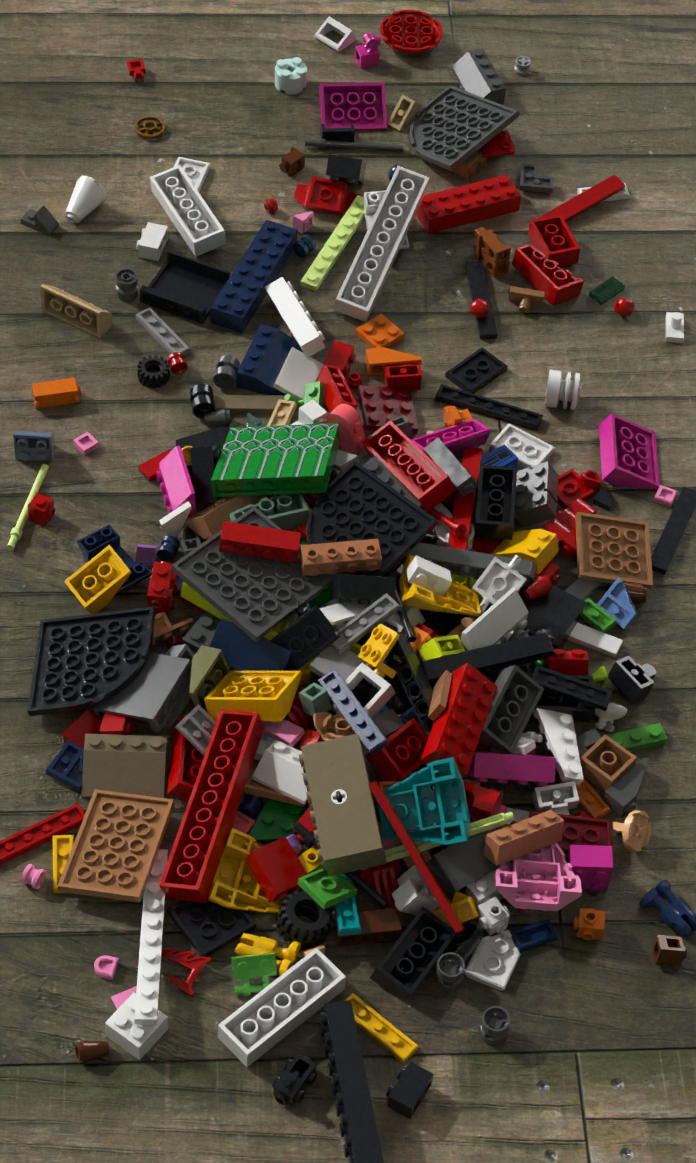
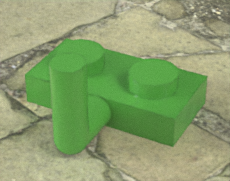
M317 381L305 384L304 399L297 400L290 394H286L284 400L296 401V408L314 400L323 408L324 383Z

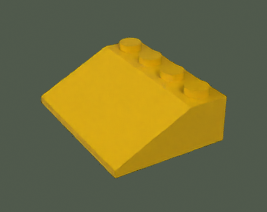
M229 671L204 699L207 712L215 721H217L220 710L258 712L262 721L281 722L290 712L302 673L301 671Z

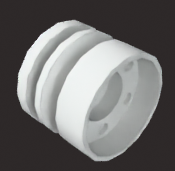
M549 370L544 406L556 408L559 400L563 402V409H566L567 401L571 402L570 410H575L581 391L580 373H575L574 381L570 380L571 372L567 373L566 379H562L561 371Z

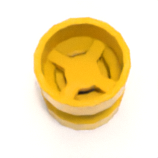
M185 446L181 449L186 465H192L190 450L192 446Z

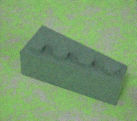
M302 493L277 494L270 498H262L255 505L249 504L230 513V522H233L252 507H255L282 530L297 528L308 520L309 509Z

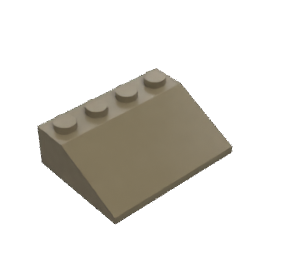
M85 734L81 798L91 799L95 789L164 798L167 736Z

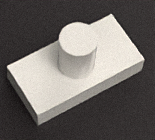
M666 312V342L683 343V313Z

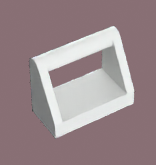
M330 16L315 34V38L337 52L352 44L357 38L351 29ZM333 30L343 36V38L337 44L324 35Z

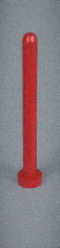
M435 508L429 511L430 515L451 528L456 536L461 537L466 533V526L464 524L454 522Z

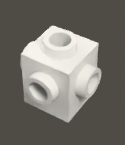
M496 896L478 905V923L489 935L496 932L501 933L507 928L510 913L506 906H502Z

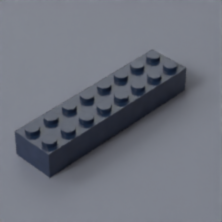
M269 220L264 222L211 306V323L241 333L244 332L267 294L265 286L276 280L292 254L293 244L297 242L298 229Z

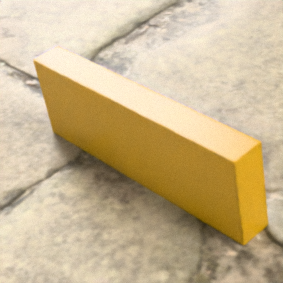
M74 835L53 836V894L67 893L58 890V883L72 850Z

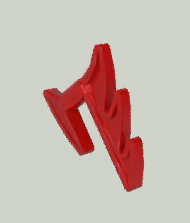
M178 948L162 950V957L191 970L186 981L173 975H169V978L179 989L193 997V985L202 968L212 962V959L202 956L191 958L196 955L195 951L178 953Z

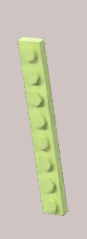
M357 195L300 281L301 287L317 291L364 219V197Z

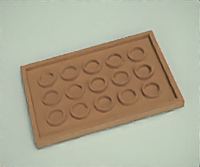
M95 789L58 883V890L60 892L141 902L175 806L174 799Z

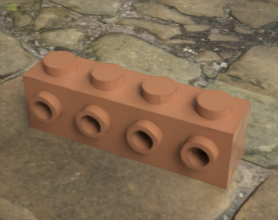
M378 539L300 546V562L303 576L381 569L382 556Z
M548 810L486 834L483 855L498 866L562 840L565 820L554 811Z

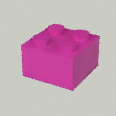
M570 845L566 862L572 865L573 873L579 876L581 889L608 890L613 871L612 846Z

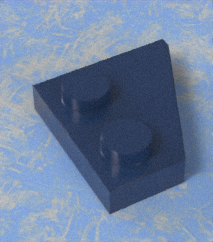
M67 740L46 769V774L80 792L82 787L84 749Z

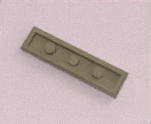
M215 395L216 411L226 408V410H231V413H273L278 400H284L285 395Z

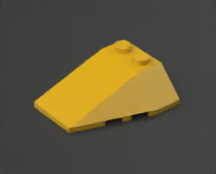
M407 555L399 579L401 601L405 605L423 610L480 617L481 609L478 594L458 581L455 584L452 582L443 596L414 583H409L406 570L415 556Z
M232 828L208 899L226 908L279 914L283 901L278 902L276 900L269 903L245 862L251 851L260 848V846L255 843L256 840L252 836Z

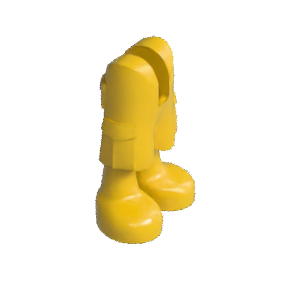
M243 933L240 939L241 943L237 945L235 953L239 956L275 952V956L283 959L282 961L276 959V968L279 976H281L296 964L301 943L294 941L288 948L278 947L276 940Z

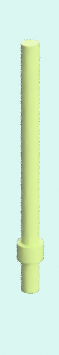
M42 464L17 524L11 530L10 540L7 544L8 550H14L17 541L21 539L22 529L28 517V504L36 493L39 492L49 469L47 464Z

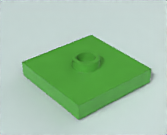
M323 869L298 878L297 883L323 909L356 896L358 891L342 874L329 877L327 870Z

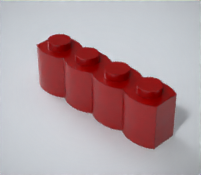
M580 498L571 501L566 509L559 511L557 517L547 521L542 527L543 530L557 534L559 549L561 539L576 526L575 515L577 512L596 514L597 510Z

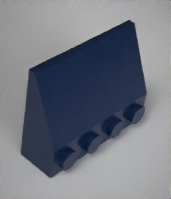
M260 324L237 371V387L264 395H286L274 388L273 385L291 348L294 347L303 352L297 341L278 328Z

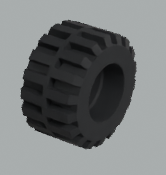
M298 890L294 891L292 895L289 894L286 897V900L284 899L276 924L279 929L278 933L280 936H284L283 940L285 942L289 941L292 943L297 941L301 943V949H304L305 946L308 949L313 948L314 945L318 946L321 944V941H325L334 918V914H332L333 908L331 906L323 909L306 891L301 890L300 893ZM297 916H306L314 923L303 922Z

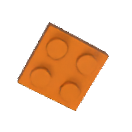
M383 314L376 316L355 329V334L371 348H388L404 339L405 333Z

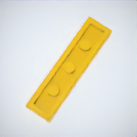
M354 993L345 1000H351L356 1026L403 1064L418 1051L419 1046Z

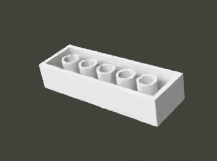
M180 165L150 177L153 194L195 257L226 244L225 230Z
M315 948L218 1024V1038L248 1067L320 1010L324 1004L340 994L345 989L346 976L322 952Z

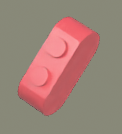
M348 404L338 405L326 417L327 423H339L341 441L338 449L358 455L364 449L362 442L366 440L360 414Z

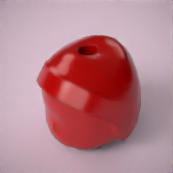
M625 297L618 299L614 304L615 312L622 316H630L635 308L634 302Z
M483 299L475 300L471 304L470 313L477 318L487 316L489 304Z

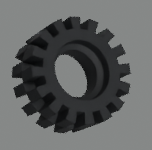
M149 355L148 359L143 357V361L140 360L137 365L138 381L143 386L146 384L148 388H150V385L153 388H156V385L162 387V384L165 385L166 381H169V363H167L166 359L163 360L161 356L158 358V355H154V358ZM150 370H157V371H159V372H157V373H149L148 371H150Z

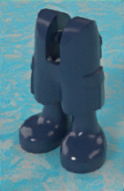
M666 879L658 883L655 889L652 888L640 901L639 905L643 909L654 906L660 910L659 917L684 938L687 939L692 935V931H696V915L681 897H675L671 891V884ZM661 897L665 898L671 905H667Z

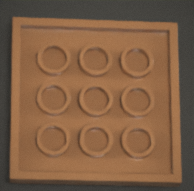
M583 512L576 513L578 579L613 584L619 577L623 583L642 584L647 589L653 587L649 522Z

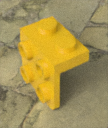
M379 624L373 629L366 644L362 646L358 657L365 661V665L384 678L387 675L393 679L397 672L384 664L383 661L400 635L383 624Z

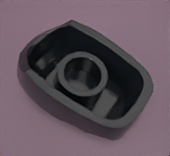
M472 921L463 922L465 929L454 936L443 951V954L448 952L459 954L465 962L474 953L484 934L480 925Z

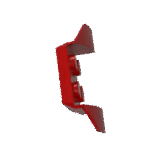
M312 177L309 185L297 183L294 198L304 209L341 214L342 216L345 215L357 195L361 197L363 195L350 193L346 182Z

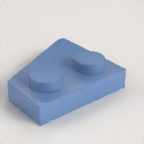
M618 577L597 605L614 617L618 625L627 630L638 614L623 581Z

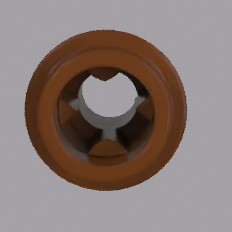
M81 1040L80 1043L75 1044L76 1058L78 1061L85 1063L108 1055L109 1044L107 1041Z

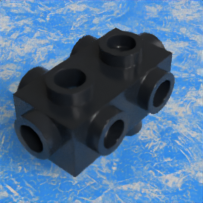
M297 1053L294 1059L290 1058L286 1063L282 1076L278 1075L272 1084L273 1095L279 1104L293 1106L295 1101L301 1102L306 1093L304 1088L307 1084L312 1085L318 1075L316 1073L317 1064L312 1058ZM299 1073L304 1074L302 1078H299Z

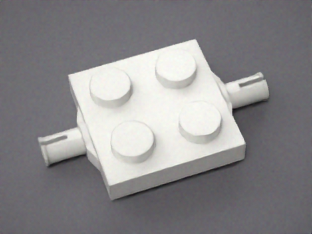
M515 555L510 564L494 557L472 587L483 598L480 603L482 613H484L489 604H495L511 588L514 587L519 592L527 581L515 569L522 561L517 555Z

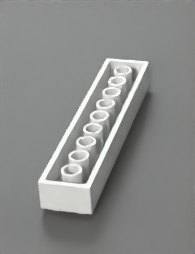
M397 166L336 297L334 310L367 322L427 190L429 177Z

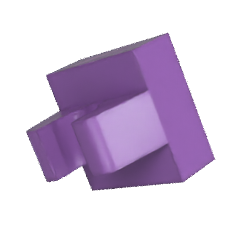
M138 544L136 563L142 560L145 565L153 566L154 562H156L157 546Z

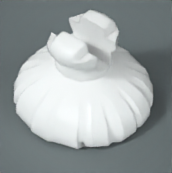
M609 703L606 711L595 708L594 714L599 717L595 728L600 730L604 728L606 732H613L614 720L625 716L627 709L614 703Z

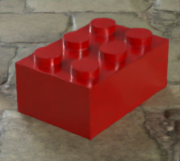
M561 214L530 221L528 237L533 246L546 255V259L559 263L558 267L578 263L580 247Z
M414 718L386 739L389 743L388 746L373 756L370 753L365 755L384 781H401L423 763L420 759L428 738Z

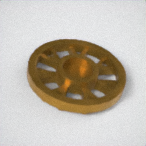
M145 116L135 122V132L142 138L155 139L165 132V123L158 117Z

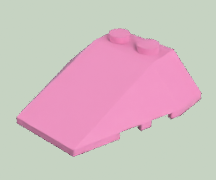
M558 843L503 863L495 872L496 890L514 908L558 911L582 895L581 880L578 875L573 873L572 865L564 859L565 854Z

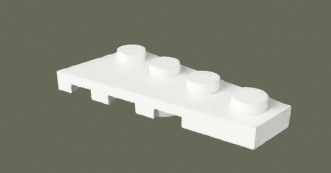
M536 708L533 711V715L540 722L539 729L546 736L548 750H551L554 758H556V769L562 782L575 781V784L580 785L584 778L572 715Z

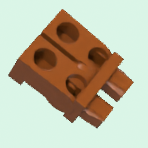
M484 227L476 229L475 236L477 240L473 246L476 250V259L482 261L483 266L493 278L508 273L511 247L508 244L502 245L493 229L486 230Z

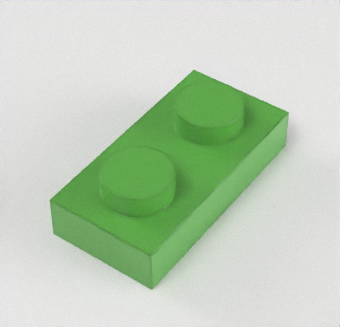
M586 598L584 600L588 604L581 618L593 628L606 633L616 624V619L591 599Z

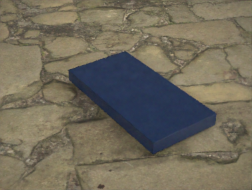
M223 618L220 619L210 644L212 648L222 649L228 665L239 671H286L293 653L290 649L271 642L264 637L255 642L234 623Z

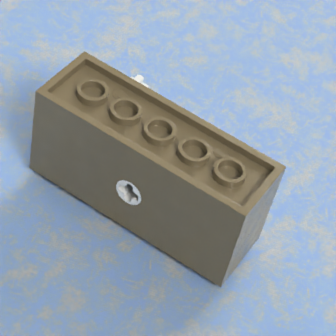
M359 734L301 746L302 754L299 755V759L304 772L302 775L307 788L306 796L311 808L310 816L312 824H314V837L319 850L317 852L322 869L327 870L329 877L387 864L374 798L369 788L370 779Z

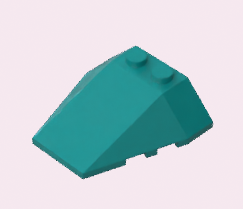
M453 757L433 761L420 771L412 773L405 780L397 782L384 790L413 841L442 845L468 841L470 817L464 782ZM378 803L383 837L400 839Z

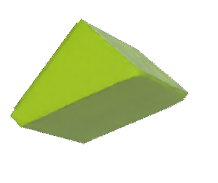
M602 666L591 676H593L594 685L606 688L608 675L605 667Z

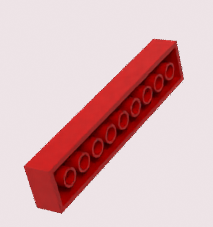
M220 710L159 885L167 899L207 902L265 728L258 712Z

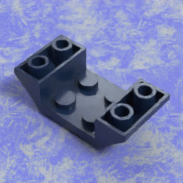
M110 524L77 541L86 563L108 545L114 549L132 572L117 591L119 593L150 577L152 571L142 560L135 563L120 546L119 534Z

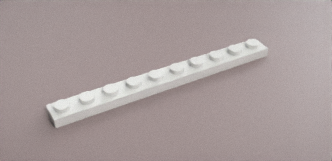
M159 849L143 895L135 1025H157L165 894L159 885L168 862V850Z

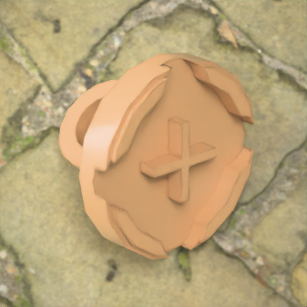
M633 810L627 816L625 823L612 822L611 831L622 833L623 843L629 851L640 852L641 848L648 844L651 836V823L647 819L649 816L644 811Z

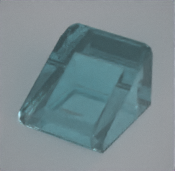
M247 414V427L267 426L252 414Z

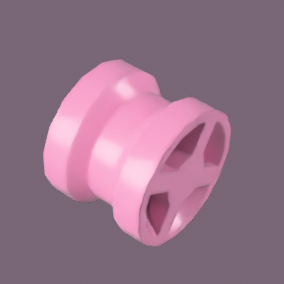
M28 864L22 873L21 883L25 885L30 884L32 888L38 890L45 880L46 871L43 869L38 870L34 865Z

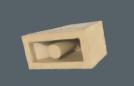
M402 95L387 124L402 131L416 119V115L423 105Z

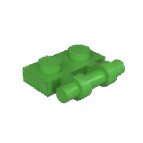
M275 952L231 957L233 979H242V985L234 986L235 995L244 994V996H248L251 993L261 992L272 983L269 982V976L277 975ZM261 977L262 983H249V978Z

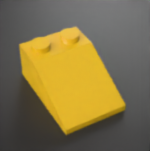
M543 529L514 531L512 540L504 539L492 555L514 558L517 555L522 560L532 561L536 564V574L539 575L559 552L557 534Z
M108 545L64 582L90 614H95L108 605L132 572L114 549Z

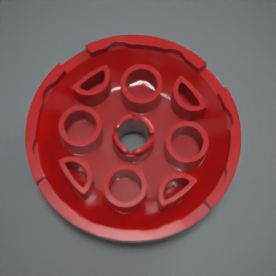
M418 10L393 12L392 16L385 17L380 25L382 40L393 50L405 54L427 52L436 47L442 39L443 30L440 22L429 17L428 13Z

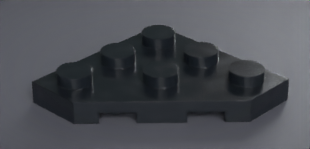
M181 900L167 908L168 915L200 957L210 956L242 937L243 933H248L256 928L255 921L246 910L226 908L216 903L206 902V904Z

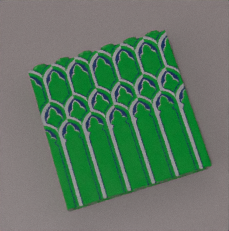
M339 423L230 428L211 478L213 497L325 493L341 441Z

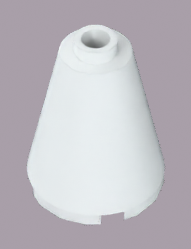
M81 176L77 180L65 212L69 222L79 223L106 200L108 194L101 183L97 185L94 183L95 179L88 176Z

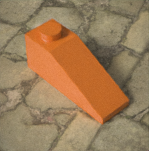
M384 347L369 348L365 351L368 377L384 375V369L387 366L421 365L422 358L419 356Z

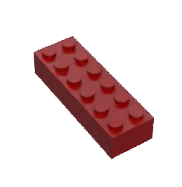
M503 175L425 195L418 207L416 216L427 234H432L519 211L521 195L508 175Z
M391 420L362 442L369 456L372 458L376 455L427 513L456 490L449 476Z
M466 663L452 672L446 709L434 721L420 759L428 765L433 761L453 757L462 778L469 771L498 687L471 664Z

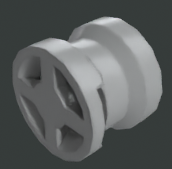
M526 56L517 57L515 60V73L519 76L528 75L530 73L531 59Z

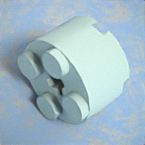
M294 57L293 59L278 60L275 66L276 89L279 91L281 89L285 91V94L290 95L302 92L303 88L307 85V67L302 62V59Z

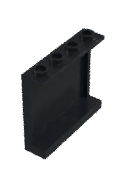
M168 250L167 261L149 286L143 285L140 288V302L203 324L211 313V306L230 278V272Z

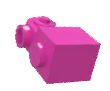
M366 33L363 36L365 44L355 46V60L360 68L378 65V58H380V51L378 49V45H381L380 36Z

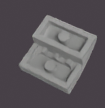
M198 704L175 728L204 756L216 721Z

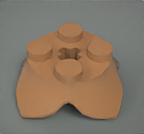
M339 710L336 715H332L329 712L313 714L314 726L324 741L356 734Z

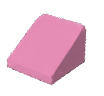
M310 211L295 215L293 217V228L298 229L302 234L313 226L314 212Z

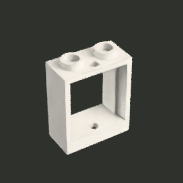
M361 663L344 682L352 691L364 678L379 690L364 707V710L372 719L395 694V691L391 684L364 663ZM334 704L332 707L336 712H338L339 709Z

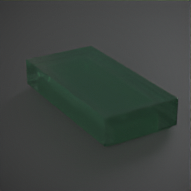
M612 276L591 290L589 297L602 305L623 291L625 285Z

